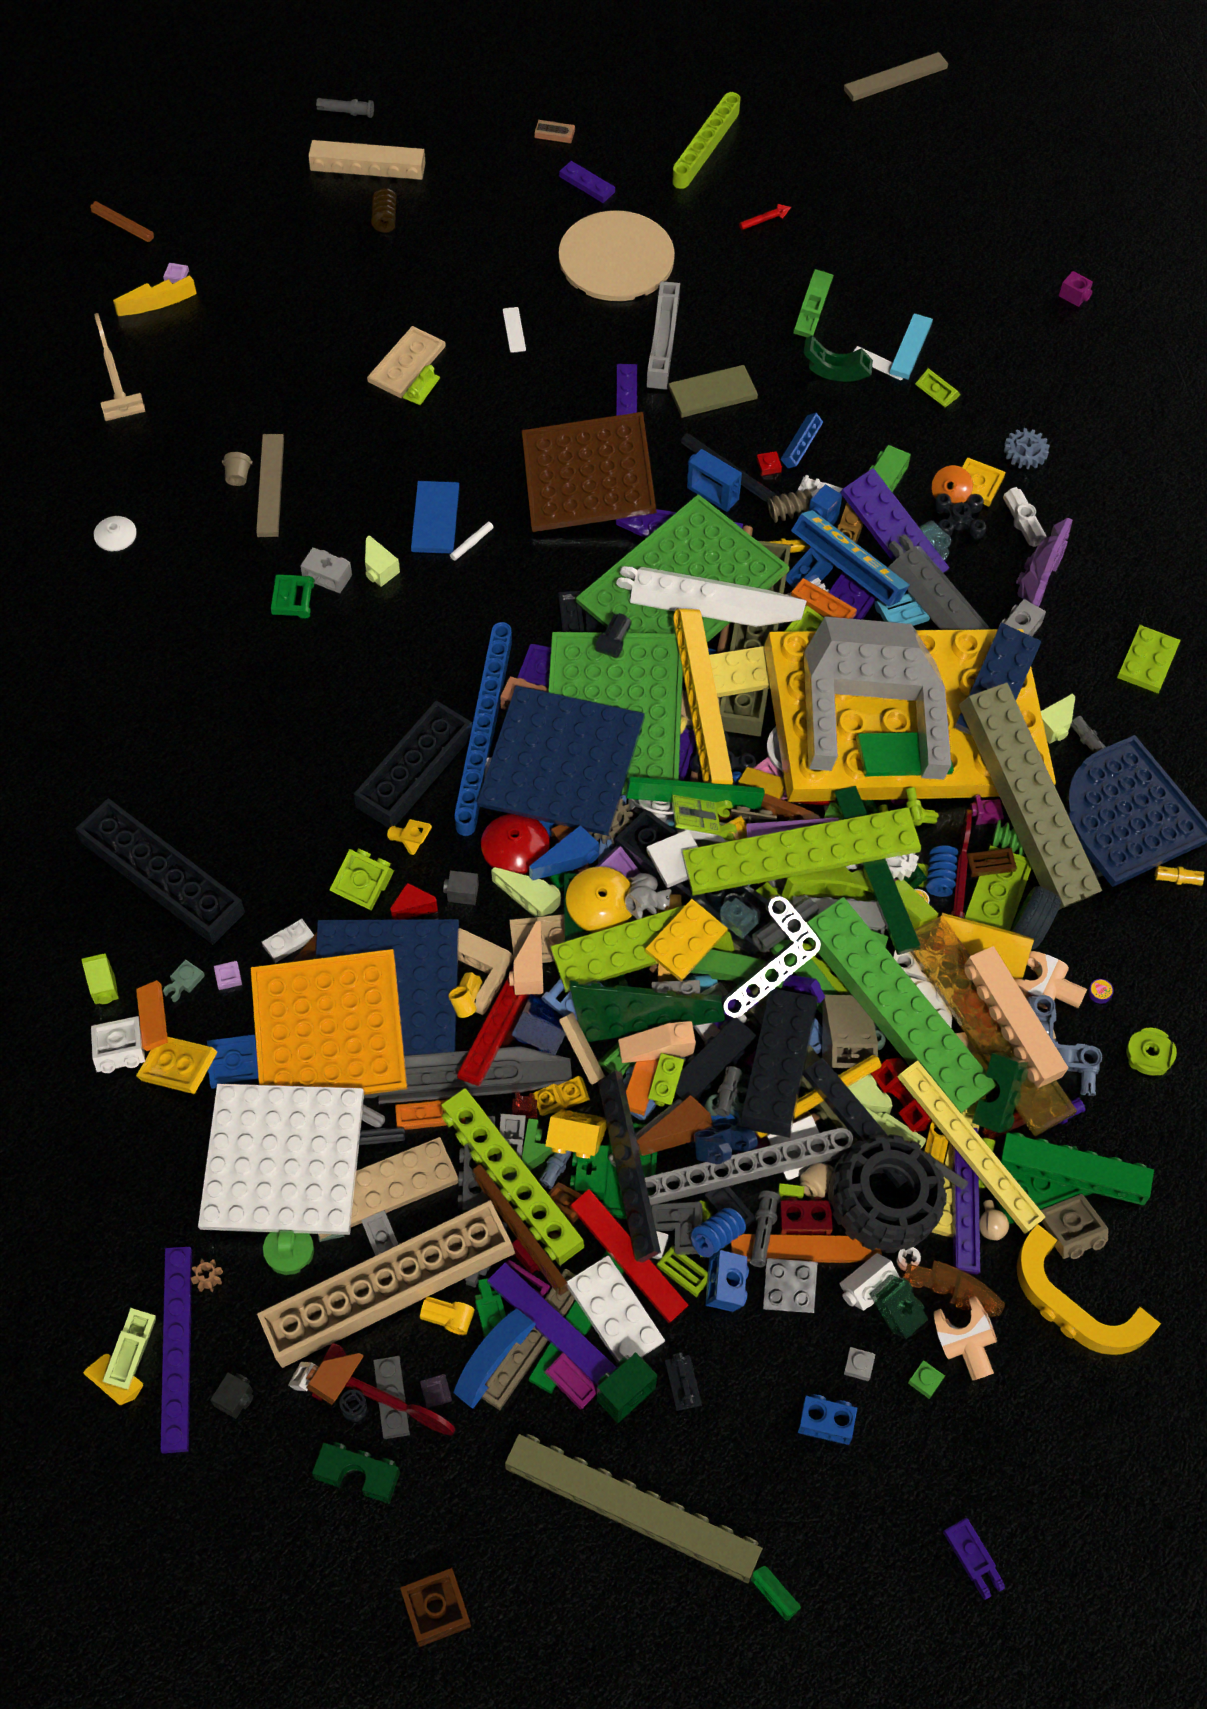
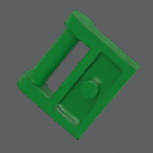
M276 575L271 613L273 615H294L300 618H309L311 612L309 608L311 589L314 587L315 579L310 576ZM297 586H303L301 606L295 605Z

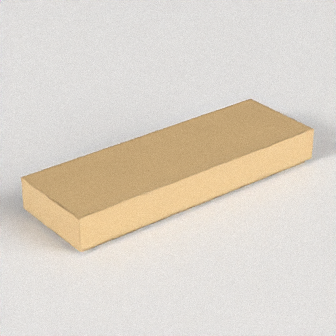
M572 1012L559 1019L590 1083L594 1084L604 1078L605 1075L574 1013Z

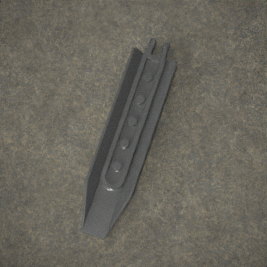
M905 534L899 537V542L907 552L904 553L902 547L895 541L889 544L891 552H893L897 559L888 568L910 584L907 591L940 630H991L921 546H913L912 541Z
M525 1047L499 1048L479 1087L457 1077L469 1051L404 1056L407 1089L364 1095V1098L379 1096V1104L452 1098L464 1088L467 1089L471 1096L527 1092L546 1088L552 1084L559 1085L571 1080L570 1058Z

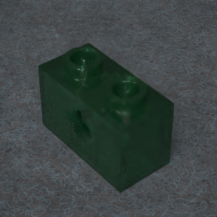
M889 1275L869 1294L891 1331L907 1339L928 1318L923 1311V1304L912 1293L913 1287L905 1278Z

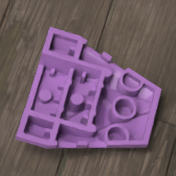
M1066 518L1053 526L1051 536L1044 538L1031 557H1028L1024 566L1026 571L1025 573L1021 572L1016 583L1020 585L1017 592L1018 596L1039 607L1052 570L1056 572L1063 558L1072 519Z

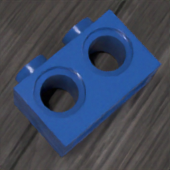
M813 1394L810 1397L806 1396L803 1402L798 1433L849 1445L852 1440L857 1408L852 1407V1404L846 1401L838 1400L836 1403L826 1401V1398L821 1395ZM810 1410H817L822 1418L814 1420L809 1416L808 1412ZM843 1416L847 1420V1425H837L834 1417Z

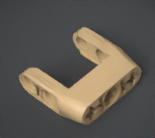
M459 928L458 960L489 974L476 996L475 1003L477 1007L475 1012L484 1015L504 983L514 957L506 949Z

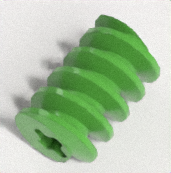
M998 820L991 840L993 841V846L997 847L1001 844V849H1006L1009 846L1012 848L1013 853L1019 850V855L1023 856L1025 851L1015 829L1009 830L1008 822L1001 827V820Z

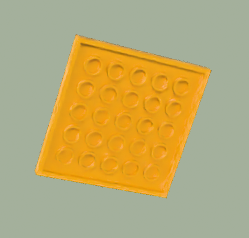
M393 949L251 967L259 1085L363 1088L364 1095L407 1089Z

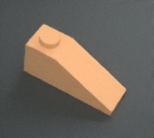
M541 921L535 922L514 960V971L509 972L510 986H514L515 995L543 994Z
M692 1021L668 1023L621 1038L618 1040L621 1062L628 1063L660 1059L661 1053L674 1057L692 1056L696 1041Z

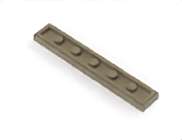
M938 52L845 84L844 91L852 101H856L947 69L948 63Z
M263 434L257 537L279 536L284 449L283 434Z
M567 1269L562 1273L566 1281L576 1276ZM552 1288L545 1298L563 1317L566 1316L576 1301L569 1289L560 1296ZM536 1328L531 1330L521 1345L517 1342L485 1384L489 1388L481 1398L498 1410H501L548 1342Z

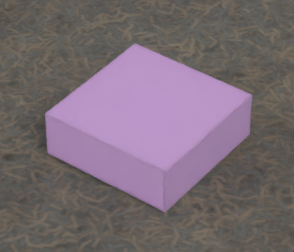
M169 263L163 276L164 281L169 279L171 283H175L185 278L189 272L188 266Z
M237 961L214 966L219 990L242 985Z

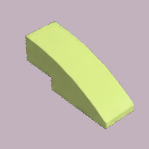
M133 1308L130 1309L104 1376V1383L126 1390L129 1389L156 1321L155 1315Z

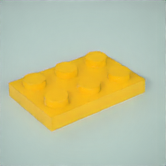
M691 899L646 947L645 952L682 982L727 933L728 928Z
M167 1037L168 1043L151 1049L136 1076L144 1082L195 1094L217 1051L213 1047Z

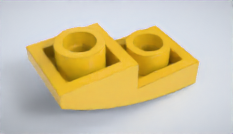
M580 1076L560 1085H549L533 1093L541 1116L558 1112L561 1109H568L590 1100L583 1078Z

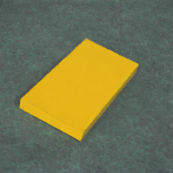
M942 913L931 953L943 956V962L964 967L970 956L994 946L1012 977L1022 980L1034 938Z

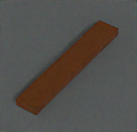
M481 1164L473 1169V1177L489 1201L491 1200L495 1209L557 1294L561 1296L568 1291L567 1281Z

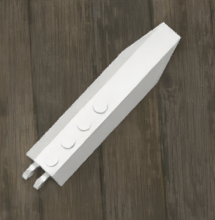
M621 567V575L629 578L621 577L616 582L618 587L632 590L630 603L670 611H675L676 609H699L702 617L755 627L801 620L807 600L766 589L641 567L638 571L633 567Z

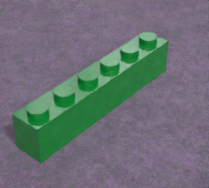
M1007 1133L1002 1142L999 1160L1009 1172L1140 1205H1145L1150 1198L1154 1169L1147 1168L1144 1164H1130L1116 1157L1106 1158L1098 1156L1097 1153L1092 1151L1082 1152L1074 1150L1073 1147L1068 1145L1058 1146L1050 1144L1044 1139L1034 1140L1026 1138L1020 1133Z

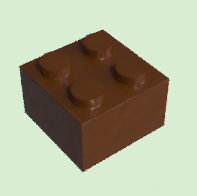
M452 1568L400 1588L419 1647L471 1627Z

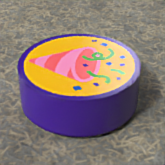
M1096 979L1088 989L1089 997L1096 1003H1106L1113 995V986L1107 980Z

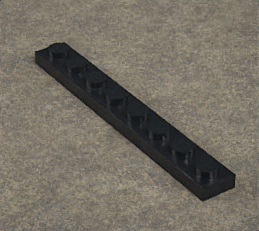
M614 1071L600 1079L598 1085L635 1260L643 1263L661 1253L622 1073Z

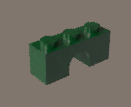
M1002 1052L992 1053L986 1077L994 1079L999 1084L1000 1095L996 1101L979 1099L972 1123L997 1133L1008 1132V1129L1014 1123L1013 1112L1015 1106L1018 1105L1021 1099V1085L1028 1075L1027 1061Z
M332 1442L331 1445L323 1443L312 1472L315 1480L340 1488L341 1482L347 1473L360 1471L366 1476L362 1489L364 1496L390 1503L400 1475L399 1468L395 1466L396 1463L386 1458H381L378 1461L372 1459L371 1454L365 1451L356 1450V1453L346 1450V1446L337 1442Z

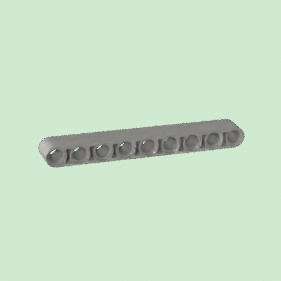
M838 1128L732 1155L730 1160L722 1164L705 1162L646 1177L647 1188L651 1187L656 1190L654 1195L649 1196L651 1206L840 1158L852 1146L853 1136L847 1129ZM842 1138L848 1144L846 1146H838L835 1140ZM813 1145H820L824 1150L816 1153L811 1147ZM789 1151H797L800 1156L792 1159L788 1157L787 1153ZM773 1157L776 1162L772 1165H767L763 1162V1159ZM742 1163H748L752 1168L749 1171H743L739 1166ZM719 1169H724L728 1174L725 1177H718L715 1172ZM695 1175H700L704 1180L696 1184L691 1181V1178ZM671 1181H676L680 1186L675 1190H671L667 1187V1184Z

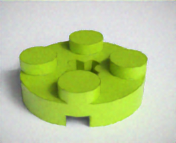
M1144 1028L1132 1035L1126 1049L1130 1067L1147 1075L1165 1074L1174 1063L1177 1053L1174 1042L1172 1044L1168 1039V1035L1156 1028ZM1152 1047L1157 1055L1150 1056L1146 1050Z

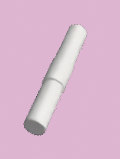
M487 522L454 550L450 557L456 561L494 528L493 525Z

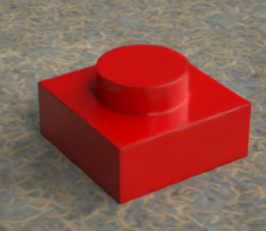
M777 451L757 455L756 461L761 476L781 472L782 466Z

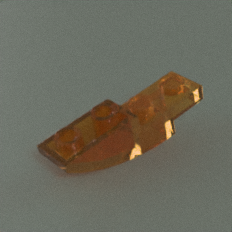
M935 1260L930 1269L908 1263L906 1265L902 1281L908 1282L910 1286L916 1288L923 1286L932 1288L934 1292L939 1294L952 1293L950 1303L956 1304V1307L959 1309H972L969 1298L974 1296L979 1299L987 1315L990 1317L1000 1316L1004 1309L1005 1303L991 1289L960 1269Z

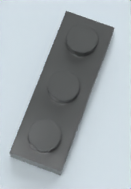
M395 1356L374 1360L377 1389L395 1396L406 1403L400 1357ZM379 1402L383 1438L389 1439L410 1435L407 1413L397 1411Z

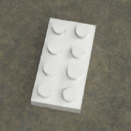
M609 1255L567 1281L571 1294L617 1364L626 1355L631 1357L635 1352L642 1358L665 1342V1339Z

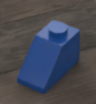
M811 547L789 571L786 581L794 589L803 578L809 582L816 578L823 580L835 565Z

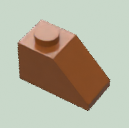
M357 1353L326 1360L321 1363L319 1368L314 1365L306 1377L310 1381L306 1388L332 1405L362 1360L363 1355Z

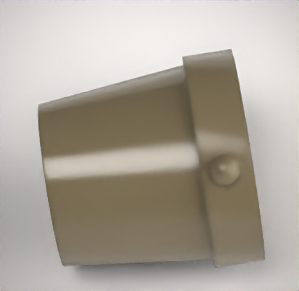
M241 452L227 453L224 456V460H222L225 466L226 482L233 486L244 485L247 480L250 464H252L250 457Z

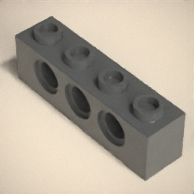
M488 1116L496 1127L495 1116ZM465 1117V1124H469L473 1119ZM478 1136L475 1139V1141L479 1140L484 1142L486 1141L487 1137ZM467 1144L464 1148H460V1163H464V1171H459V1186H463V1195H458V1210H462L463 1213L489 1201L483 1191L478 1194L470 1192L473 1187H479V1185L474 1180L473 1169H471V1166L476 1164V1162L471 1157L470 1152L472 1150ZM495 1154L489 1158L490 1161L495 1162Z

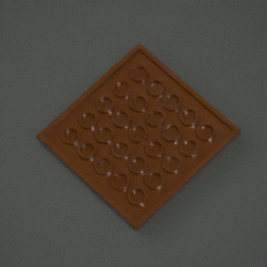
M643 412L522 430L533 532L657 513Z

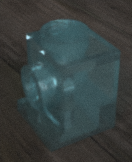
M737 898L732 902L726 901L720 909L721 923L742 939L758 924L757 911L751 910Z

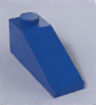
M580 825L529 866V877L532 880L583 868L586 864H591L598 858L599 842Z

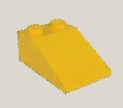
M561 1109L550 1117L546 1146L552 1147L551 1151L555 1153L566 1154L567 1150L576 1152L577 1157L590 1159L591 1155L595 1156L600 1148L607 1128L606 1118Z

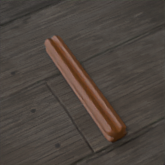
M97 201L91 204L90 208L93 213L147 242H151L154 239L153 232Z

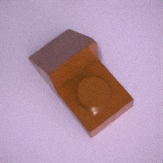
M558 1182L548 1195L572 1225L579 1217L569 1206L582 1194Z

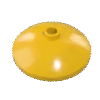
M592 867L583 870L573 878L568 886L566 893L568 913L579 927L592 933L628 923L632 914L626 908L625 897L632 885L623 874L608 867ZM605 892L606 896L601 897L598 893Z

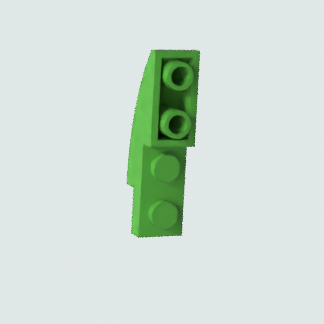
M815 269L794 329V334L804 337L814 335L833 279L832 274Z

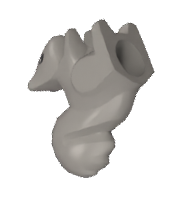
M640 873L632 878V887L625 897V904L627 910L634 917L641 919L642 911L645 909L653 915L657 913L655 908L660 910L668 909L671 889L655 892L658 886L657 879L647 873Z

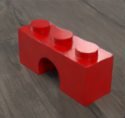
M901 1058L887 1059L871 1075L884 1093H891L900 1100L904 1108L899 1114L912 1132L927 1130L933 1120L897 1077L908 1068Z

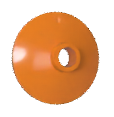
M951 465L942 468L937 472L932 481L934 498L936 499L939 494L945 493L951 497L953 504L965 503L973 491L971 475L960 466ZM949 482L954 483V487L951 490L947 487Z

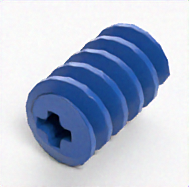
M937 846L930 851L926 889L931 895L939 897L952 895L953 891L951 889L955 888L956 883L954 880L957 877L955 873L957 866L955 864L958 862L956 856H958L959 851L956 848Z
M724 1208L693 1229L691 1233L692 1245L699 1255L710 1257L731 1243L732 1240L744 1234L746 1230L745 1221L736 1210Z

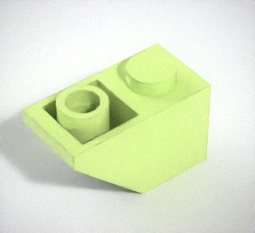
M871 1074L848 1086L865 1109L868 1108L876 1114L881 1112L890 1115L893 1106L892 1101L887 1093L881 1092L877 1087L876 1080Z

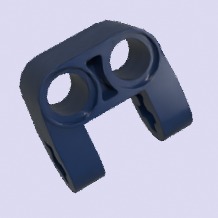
M730 1123L712 1125L694 1133L696 1159L712 1164H722L731 1159L733 1151L744 1153L754 1150L758 1144L757 1136L749 1128L735 1126Z

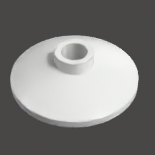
M113 516L102 520L94 531V539L97 545L107 551L123 550L130 546L136 538V528L133 522L121 516Z
M638 801L642 808L652 812L659 818L674 814L672 802Z

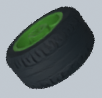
M1041 886L1033 887L1017 913L1010 931L1034 938L1031 950L1037 948L1048 932L1061 904L1060 897Z

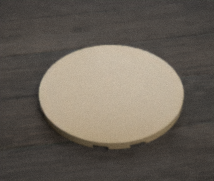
M605 211L589 215L576 222L567 230L559 246V264L569 283L575 288L585 291L586 295L608 301L633 300L637 296L648 295L659 288L661 281L664 282L668 279L674 265V247L667 232L653 220L632 212Z

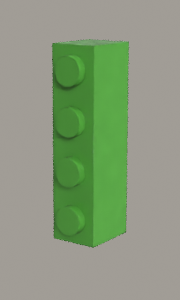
M888 445L884 452L881 451L876 460L877 464L875 466L872 465L870 470L874 468L891 492H893L908 468L911 454Z

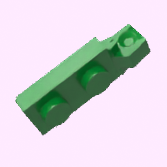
M488 1278L478 1280L480 1295L475 1296V1304L484 1339L506 1317L501 1295L497 1291H491V1287L487 1283Z

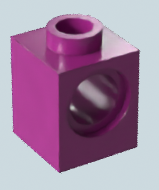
M1072 271L1063 281L1059 296L1079 307L1091 297L1093 281Z

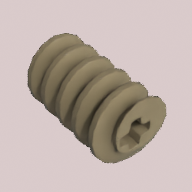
M807 488L803 492L798 490L795 494L790 492L788 495L781 494L780 497L773 496L772 499L768 498V510L773 521L777 523L778 516L781 517L782 521H785L786 514H788L790 519H793L794 512H796L798 518L802 511L804 513L808 512L810 500L813 498L810 490Z

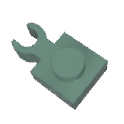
M185 960L170 976L173 983L164 988V995L167 996L169 992L175 991L171 998L173 1002H176L183 990L188 993L193 990L204 978V972Z

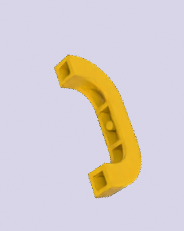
M1037 1224L1027 1236L1020 1249L1017 1259V1275L1024 1294L1040 1310L1041 1315L1046 1320L1053 1321L1061 1327V1331L1067 1337L1074 1338L1080 1344L1095 1352L1118 1355L1131 1352L1142 1346L1161 1323L1141 1307L1126 1323L1118 1326L1104 1325L1095 1320L1048 1280L1044 1271V1259L1058 1240Z

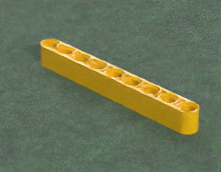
M676 609L673 619L703 782L733 785L702 615L699 609Z

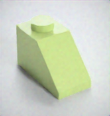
M368 536L366 538L365 554L366 575L370 581L376 582L382 587L400 572L399 561L371 536Z
M1073 694L1041 711L1046 739L1049 744L1056 740H1063L1069 733L1068 730L1072 722L1075 702Z

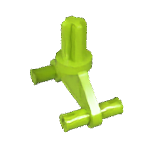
M916 788L906 789L908 802L905 808L909 807L914 825L919 826L922 823L935 824L939 817L938 813L934 810H925L921 806V801L917 800ZM880 805L878 807L881 812L888 811V805Z

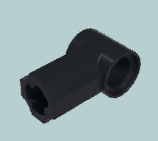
M614 614L605 633L600 634L595 650L610 657L618 658L623 648V640L632 625V621L624 614Z

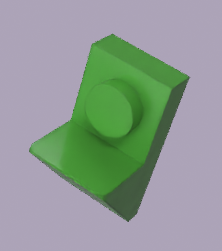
M528 1119L522 1161L529 1171L554 1155V1152L551 1151L552 1147L541 1144L542 1129L538 1128V1120Z

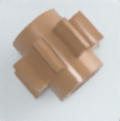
M201 1259V1264L198 1267H192L196 1276H193L191 1281L193 1284L199 1283L198 1289L200 1292L204 1288L210 1289L213 1292V1287L216 1284H222L221 1279L218 1277V1275L223 1273L222 1268H215V1260H211L208 1263ZM209 1272V1278L205 1279V1273Z

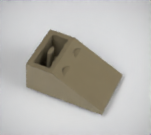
M825 995L823 999V1059L831 1068H852L872 1055L878 1057V1041L874 1021L854 996Z

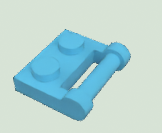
M909 592L904 594L900 602L890 607L881 600L875 601L876 611L880 613L884 622L905 623L914 626L930 620L929 615ZM909 601L911 602V603H908V604H905V605H902V606H899V607H896V608H893V609H889V610H888V608H890V607H894V606H897V605H900V604H903V603H906V602H909Z

